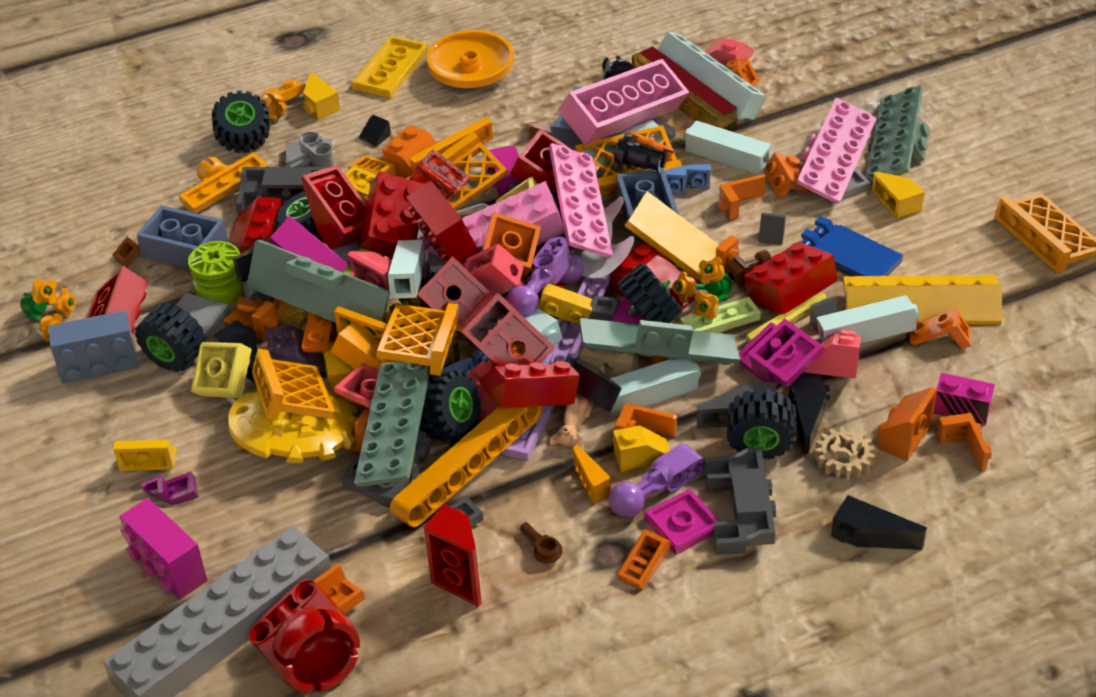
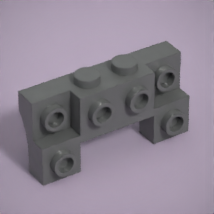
M243 167L236 202L238 214L256 198H281V203H285L292 196L305 191L301 181L303 175L328 167Z
M419 429L410 478L405 481L356 487L354 480L359 459L353 458L341 477L343 489L366 495L380 505L390 508L394 497L406 488L411 480L416 479L419 467L423 460H427L430 448L435 440L429 439L430 436H427L425 432H422V429Z
M761 447L746 448L741 452L728 456L705 457L707 489L730 488L735 519L732 521L714 522L717 555L746 553V546L775 544L776 532L773 517H776L775 500L770 501L772 481L771 479H766Z

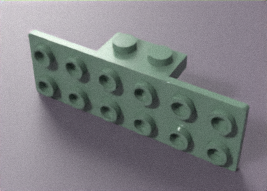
M921 85L909 87L900 93L887 95L881 99L865 177L871 185H873V176L876 172L900 176L909 172L912 157L916 163L925 160L930 129L926 122L923 123L919 116L923 87Z
M255 241L247 281L248 288L335 323L334 310L338 306L384 322L390 296L389 290L265 241ZM345 319V321L350 325L351 322L348 319ZM367 327L373 335L376 334L370 327Z
M580 318L579 321L582 346L592 351H600L602 349L611 350L619 354L627 352L639 353L646 357L658 355L669 359H692L696 362L714 361L722 365L739 364L740 361L736 343L731 334L695 331L691 325L640 320L639 324Z
M400 361L380 365L354 480L356 487L405 481L410 478L430 366Z

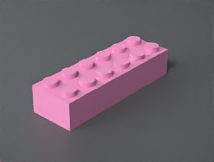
M660 59L569 92L557 111L584 145L677 110L689 94V91L664 60Z
M545 181L462 218L479 251H481L493 212L540 226L537 245L565 233L560 212ZM421 236L417 240H423L425 266L422 277L425 280L428 251L440 259L441 257L437 252L439 248L434 250L427 237Z

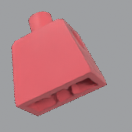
M499 244L489 247L466 260L464 268L490 292H497L502 295L511 291L516 286H526V283L521 280L523 265Z

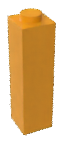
M353 322L338 334L331 349L332 354L353 369L364 363L379 370L381 364L399 362L376 358L380 342Z

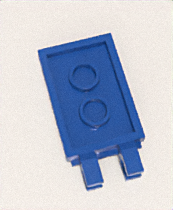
M822 216L815 220L814 225L817 227L814 231L806 229L801 234V238L804 239L801 243L833 254L836 270L849 276H889L902 263L903 254L842 225H833L830 219Z

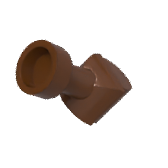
M765 249L757 252L754 259L745 262L736 256L726 263L724 272L736 284L744 285V275L772 257Z

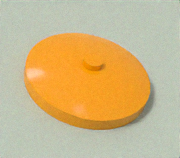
M465 30L446 35L437 40L427 53V67L432 77L445 85L457 88H477L493 84L504 78L514 65V51L509 41L496 33L483 30Z

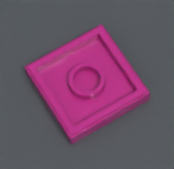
M691 489L644 512V520L659 536L670 541L671 550L675 555L713 536L714 522L719 521Z

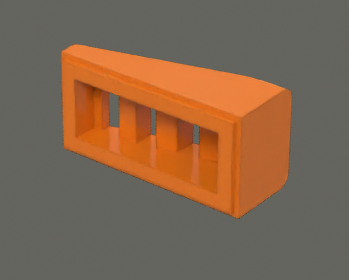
M644 529L616 577L642 590L671 549L670 541ZM646 547H651L657 551L653 553L646 550ZM641 554L651 558V561L649 562L641 558ZM635 562L645 566L646 569L643 570L634 566ZM631 570L641 575V578L638 580L627 573Z

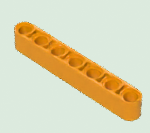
M543 407L496 408L397 494L390 504V513L409 526L417 527L535 424L542 415Z

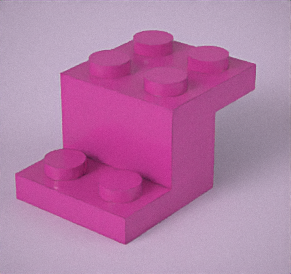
M784 318L777 326L770 322L739 352V364L763 382H775V387L782 383L788 388L825 351L823 345Z

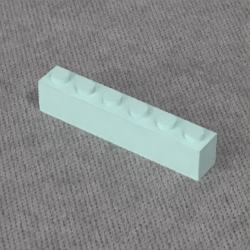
M666 32L658 49L661 53L737 107L732 110L734 117L740 120L745 118L755 119L766 95L682 35Z

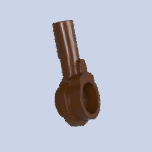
M528 522L520 526V531L535 545L534 555L539 562L553 563L561 558L563 550L557 539L548 535L542 536Z

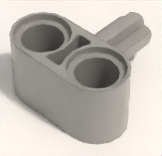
M313 131L304 132L299 136L301 153L286 160L287 167H302L306 164L311 167L335 166L332 145Z

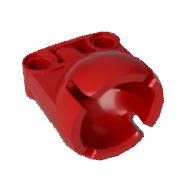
M312 579L303 580L291 589L260 618L249 632V641L261 652L285 684L302 693H312L313 687L319 692L332 689L348 676L358 659L356 648H360V638L356 628L330 596Z

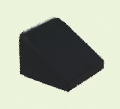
M372 115L359 138L378 146L391 135L389 121Z

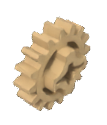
M840 427V432L830 429L829 436L822 433L821 440L816 441L815 460H818L819 468L825 467V474L828 475L834 472L836 479L841 475H845V478L850 480L853 474L857 478H861V471L869 473L870 466H874L876 447L872 446V439H865L864 432L858 435L855 434V428H852L849 432H845L844 427Z

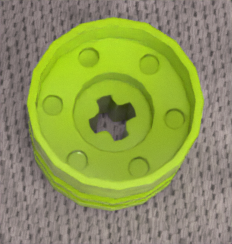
M212 241L202 244L192 251L188 258V265L191 277L193 278L196 296L228 305L236 302L238 297L243 296L242 282L238 280L233 258L240 255L236 246L229 242Z

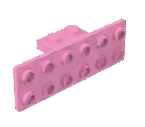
M835 98L817 135L812 134L807 144L808 147H806L800 160L804 162L796 183L839 204L876 118L850 105L846 101Z
M551 143L549 151L567 244L610 258L613 252L593 158L586 153H580L566 146Z

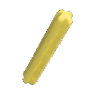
M819 292L785 315L778 314L746 335L747 343L758 335L770 322L777 326L784 318L794 323L810 313L812 304L825 300V293Z

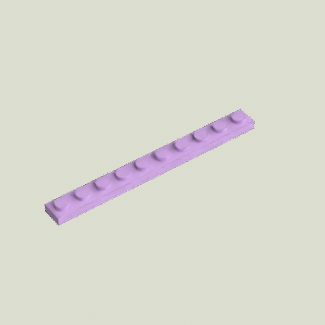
M603 276L601 278L585 277L577 294L591 299L594 296L606 297L610 289V276ZM564 320L560 328L563 340L555 345L553 351L547 356L545 364L565 361L567 355L575 358L578 357L582 348L578 324ZM554 405L542 406L543 411L539 420L507 447L502 454L528 461Z

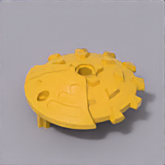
M255 389L241 396L232 405L228 415V428L233 437V446H238V449L244 448L257 456L268 458L272 454L287 457L286 462L303 463L302 458L317 456L321 461L336 457L334 451L341 447L350 450L355 446L353 433L358 417H355L353 414L358 412L357 406L345 400H339L334 391L326 389L335 410L333 419L282 411L279 413L278 420L268 419L258 390Z

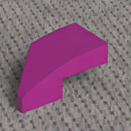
M191 471L165 481L162 475L140 483L143 491L170 505L183 503L199 497L196 477Z

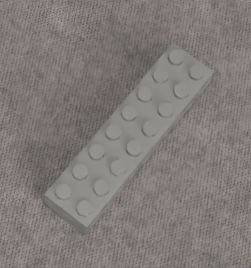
M293 525L106 658L103 663L110 682L125 697H174L248 642L251 628L297 584L306 579L315 580L331 568L329 555Z

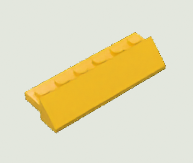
M997 275L850 276L843 278L845 310L907 295L911 303L916 304L918 308L919 319H916V323L957 308L968 325L1002 324V284H998Z

